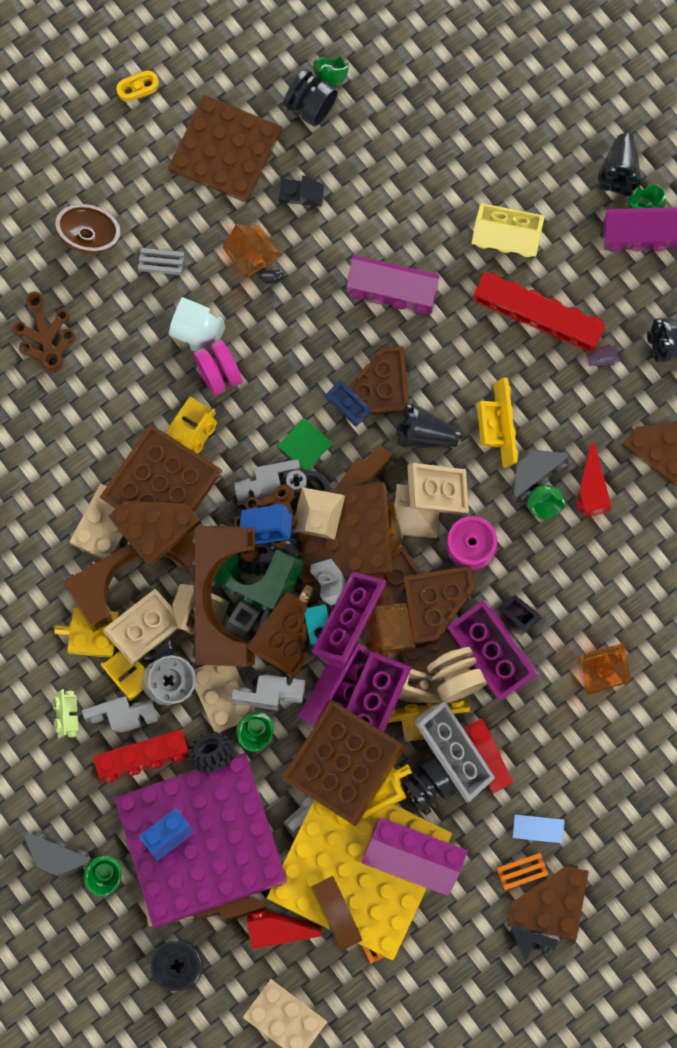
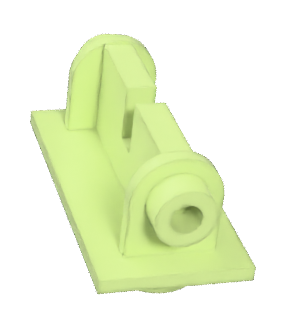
M62 689L53 697V709L56 710L57 717L54 721V730L58 733V739L65 735L69 738L77 737V732H79L78 716H69V712H77V696L74 695V691H66L64 695V689Z

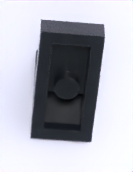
M302 175L301 181L281 179L279 202L322 207L324 185Z
M517 595L512 596L498 608L500 613L515 625L521 636L542 619L538 612Z
M512 926L510 931L525 962L528 960L532 944L536 945V950L545 953L556 949L558 942L556 939L516 926Z

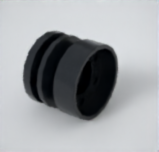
M304 69L290 85L283 101V108L292 110L294 115L302 112V120L316 127L332 109L339 90L328 81H323L319 84L320 76L313 75V72L309 69Z
M429 753L416 762L420 773L417 774L410 769L412 773L408 774L411 780L406 776L400 779L401 787L406 797L426 816L431 813L427 802L434 808L439 807L435 798L437 794L446 801L458 792L450 776Z
M170 941L161 945L154 952L151 960V973L155 982L169 991H183L193 987L200 980L204 971V961L200 951L194 945L185 941ZM177 959L179 962L184 963L180 973L178 969H173Z

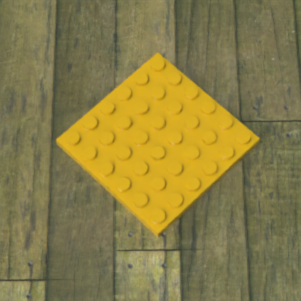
M313 800L282 865L287 883L271 888L266 899L330 930L310 887L333 876L362 937V941L357 944L393 961L427 888L361 863L376 821L381 817L447 843L452 833L394 804L367 819L362 817L355 827Z

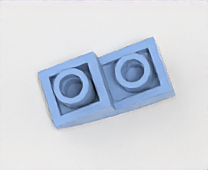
M515 815L513 838L563 843L565 820Z

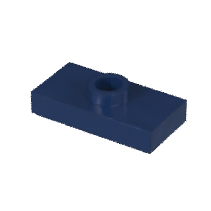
M341 380L325 394V398L355 427L372 413V410Z

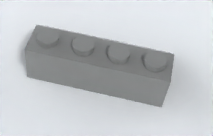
M445 701L426 709L415 719L416 726L467 803L495 779Z

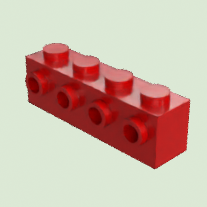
M181 729L95 755L93 759L101 782L112 783L119 780L121 776H135L140 774L141 770L150 768V770L163 767L164 763L170 761L172 763L181 762L190 755L184 733Z

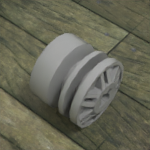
M172 655L159 658L149 664L142 678L143 690L147 697L156 704L166 706L183 702L193 692L196 682L194 669L189 662L181 657ZM163 677H170L171 679L169 680V683L171 685L164 686L163 683L165 680L163 679Z

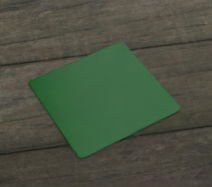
M303 418L278 444V447L291 459H298L299 466L306 471L329 449L333 442L307 419Z

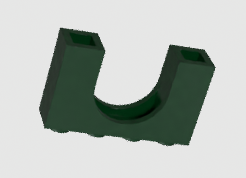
M276 550L264 577L257 583L248 585L241 579L238 572L240 553L227 559L217 571L212 585L218 586V584L225 586L224 591L236 595L238 592L243 595V600L255 604L257 601L262 604V609L271 613L287 591L289 593L292 592L304 564L303 560L286 552Z

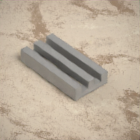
M141 248L138 271L182 275L184 252ZM145 255H146V256L175 258V259H179V260L164 259V258H154V257H145ZM144 262L178 265V268L144 265Z

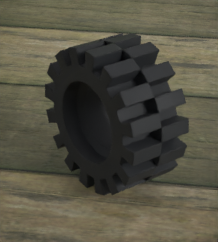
M208 732L207 736L204 737L202 734L199 736V740L195 739L193 740L194 744H190L189 755L197 771L200 770L201 773L207 771L210 774L212 770L218 772V768L224 769L226 767L225 763L230 764V759H233V750L224 733L214 732L212 735L211 732Z

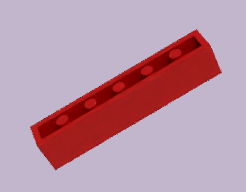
M484 271L473 295V302L590 353H594L606 325L596 316L589 317L584 315L581 310L575 307L568 308L556 299L543 297L536 290L529 291L522 288L515 281L508 282L503 280L500 275L494 272L487 273Z

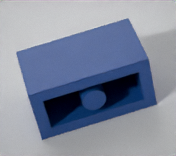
M274 504L261 508L255 507L241 511L240 527H255V544L290 539L292 515L284 504Z
M175 808L138 837L156 861H159L194 834V831L178 809Z

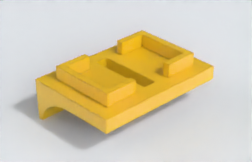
M189 397L165 433L169 435L177 421L195 430V427L182 420V418L185 417L198 425L206 412L214 417L216 414L215 409H211L194 398Z
M119 651L111 659L101 663V667L129 701L143 691L142 678L145 668L139 661L132 665ZM134 666L137 668L121 682L118 680Z

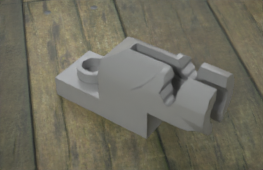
M298 459L255 467L256 479L251 477L234 483L238 505L246 504L250 495H253L257 500L272 495L275 488L280 486L279 478L283 477L286 479L290 472L294 470L300 471Z
M332 559L311 564L310 572L320 583L321 599L332 612L348 580L344 578L343 573Z
M262 675L258 678L256 693H252V690L247 688H239L238 691L233 690L232 704L278 711L279 700H282L283 703H302L305 680L293 679L292 684L288 686L287 677Z
M126 696L82 710L86 722L91 721V724L105 720V716H108L111 728L116 733L140 728L141 718H144L147 724L158 721L152 700L132 703L133 706H130Z

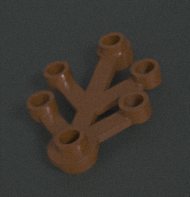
M33 291L26 296V304L34 312L39 332L27 327L22 321L16 322L13 330L17 336H26L42 344L45 350L44 353L33 348L30 342L24 341L19 345L20 353L23 356L30 355L42 361V366L47 372L55 373L63 367L64 360L62 354L68 344L74 342L75 334L71 329H65L61 333L62 339L56 348L53 349L52 341L62 324L69 321V314L65 309L58 310L55 314L56 318L48 330L42 311L44 306L43 296L39 292ZM38 300L39 304L34 306L32 302ZM60 314H66L64 319H59ZM18 326L24 327L23 331L20 332L16 329ZM66 334H72L70 339L64 338ZM24 346L30 347L28 351H22ZM51 360L57 361L55 365H49Z
M283 484L276 487L272 495L257 500L251 497L246 501L247 509L284 504L292 515L291 529L297 526L298 522L293 515L291 507L295 492L289 485ZM252 503H256L254 507L250 508ZM241 516L235 519V527H240ZM281 540L279 543H275V541L271 543L275 548H282L285 546L286 540ZM255 544V550H251L249 554H246L247 551L240 552L241 557L246 563H255L259 559L260 551L258 546L260 544Z

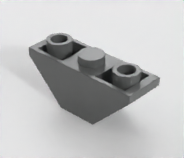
M534 450L519 461L515 474L514 502L516 503L520 499L522 501L526 500L535 487L547 484L552 474L555 472L559 474L565 470L569 459L567 453Z
M242 599L229 618L225 629L238 638L248 640L264 614L265 610L261 608L262 604L257 601L255 604H252Z
M34 831L33 834L26 832L24 836L36 867L56 877L62 878L86 868L92 861L88 858L89 853L77 848L73 852L66 849L67 844L55 840L54 843L45 840L47 836Z

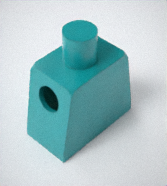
M326 604L306 608V613H304L311 646H315L318 640L316 631L323 629L329 618Z

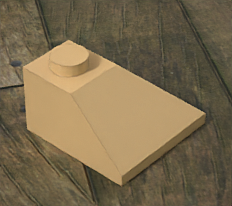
M397 484L392 534L437 539L439 512L410 509L409 485Z
M302 487L295 515L298 523L292 529V532L335 540L345 496Z
M180 584L173 602L177 626L179 629L194 635L195 613L193 611V602L195 600V590L193 585ZM211 593L214 612L222 624L229 601Z

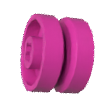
M222 339L211 344V352L214 358L204 348L193 353L198 370L214 396L226 390L222 377L231 387L243 383L239 369Z
M469 516L453 524L448 533L447 553L449 559L456 567L471 566V571L475 572L484 569L493 560L497 548V535L495 529L488 521L480 517Z

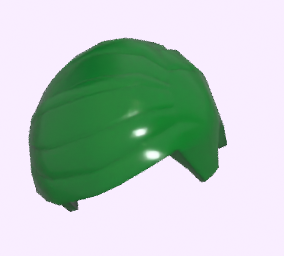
M339 56L336 60L324 57L317 58L313 63L314 74L320 76V83L328 81L332 85L338 86L346 79L349 63L345 64L342 56Z
M650 184L645 189H641L639 186L629 197L628 204L630 209L665 208L667 195L664 189L656 184Z
M542 485L536 487L530 493L528 508L541 520H548L565 509V501L558 488Z
M252 712L245 715L236 727V736L240 745L251 752L262 750L272 740L274 734L272 719L261 712Z
M99 856L93 859L84 871L83 880L85 886L91 893L97 896L111 894L122 880V870L119 862L109 856Z

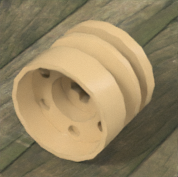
M470 647L447 652L427 666L430 674L436 673L432 677L433 682L444 680V683L437 688L442 702L451 703L478 691L487 684L481 669L469 670L477 662L474 657L468 658L473 654Z

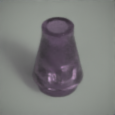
M609 344L586 354L589 367L615 366V363L620 362L616 345L611 346Z

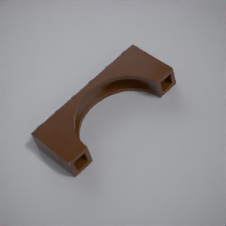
M195 527V532L193 533V543L195 544V554L193 556V566L195 567V577L193 579V588L195 590V600L193 602L195 646L193 648V657L195 658V665L242 667L255 665V653L247 648L250 641L238 638L224 628L214 612L211 599L213 580L221 565L237 553L255 550V527Z
M193 531L162 556L180 564L190 576L195 575V567L193 566V556L195 554ZM129 542L122 549L110 552L106 558L99 562H92L85 570L71 574L64 581L67 592L93 633L113 622L107 608V592L113 577L127 563L142 558Z

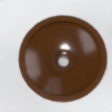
M76 204L64 208L56 217L55 231L57 236L65 245L77 252L85 254L104 253L111 250L118 243L120 237L119 224L110 213L102 208L88 204Z

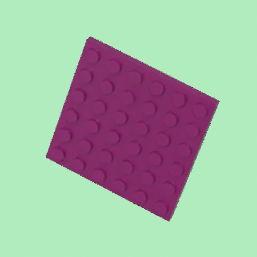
M246 753L233 756V759H230L231 763H225L226 767L224 769L218 768V772L212 770V773L208 774L207 771L201 773L200 770H193L115 798L154 929L287 883ZM177 808L194 831V834L159 861H156L138 836Z

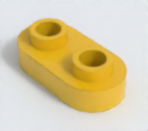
M144 71L121 80L117 85L119 98L125 102H130L154 93L159 86L158 77L152 71ZM147 82L152 83L150 86H145ZM126 90L132 91L130 94L125 93Z

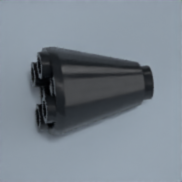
M622 133L618 135L599 170L598 181L599 188L603 191L631 196L633 191L640 186L642 176L634 137L630 134Z
M656 318L653 321L651 331L647 332V341L649 344H652L655 362H668L677 358V320Z
M407 403L403 412L405 419L403 424L399 423L396 436H399L398 445L404 448L457 447L461 434L460 430H456L455 426L417 404Z

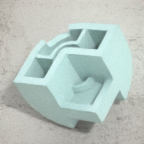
M182 297L173 316L169 335L189 343L191 351H198L202 348L210 350L211 344L220 340L225 330V324L222 317L218 316L216 318L211 315L209 308Z

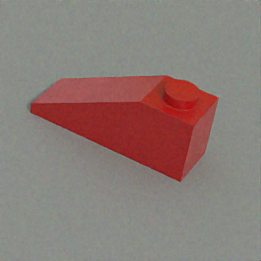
M595 443L590 444L578 499H576L577 510L582 512L583 518L608 513L612 507Z
M481 718L464 727V731L495 777L488 784L492 793L494 794L513 784L511 776L483 719Z
M256 910L247 915L252 949L322 936L320 925L272 911L265 912L264 910Z

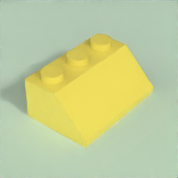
M481 203L475 222L472 244L483 249L494 248L503 253L515 252L524 257H536L545 216Z

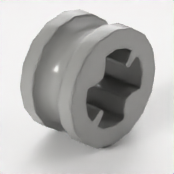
M294 470L287 475L286 483L292 487L295 493H299L302 487L305 488L307 485L306 476L303 472ZM293 477L303 480L299 483L300 486H295L294 483L291 485L290 482L294 480Z

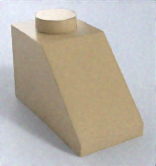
M411 669L398 699L410 703H441L442 700L437 688L444 683V680L433 682L432 675Z

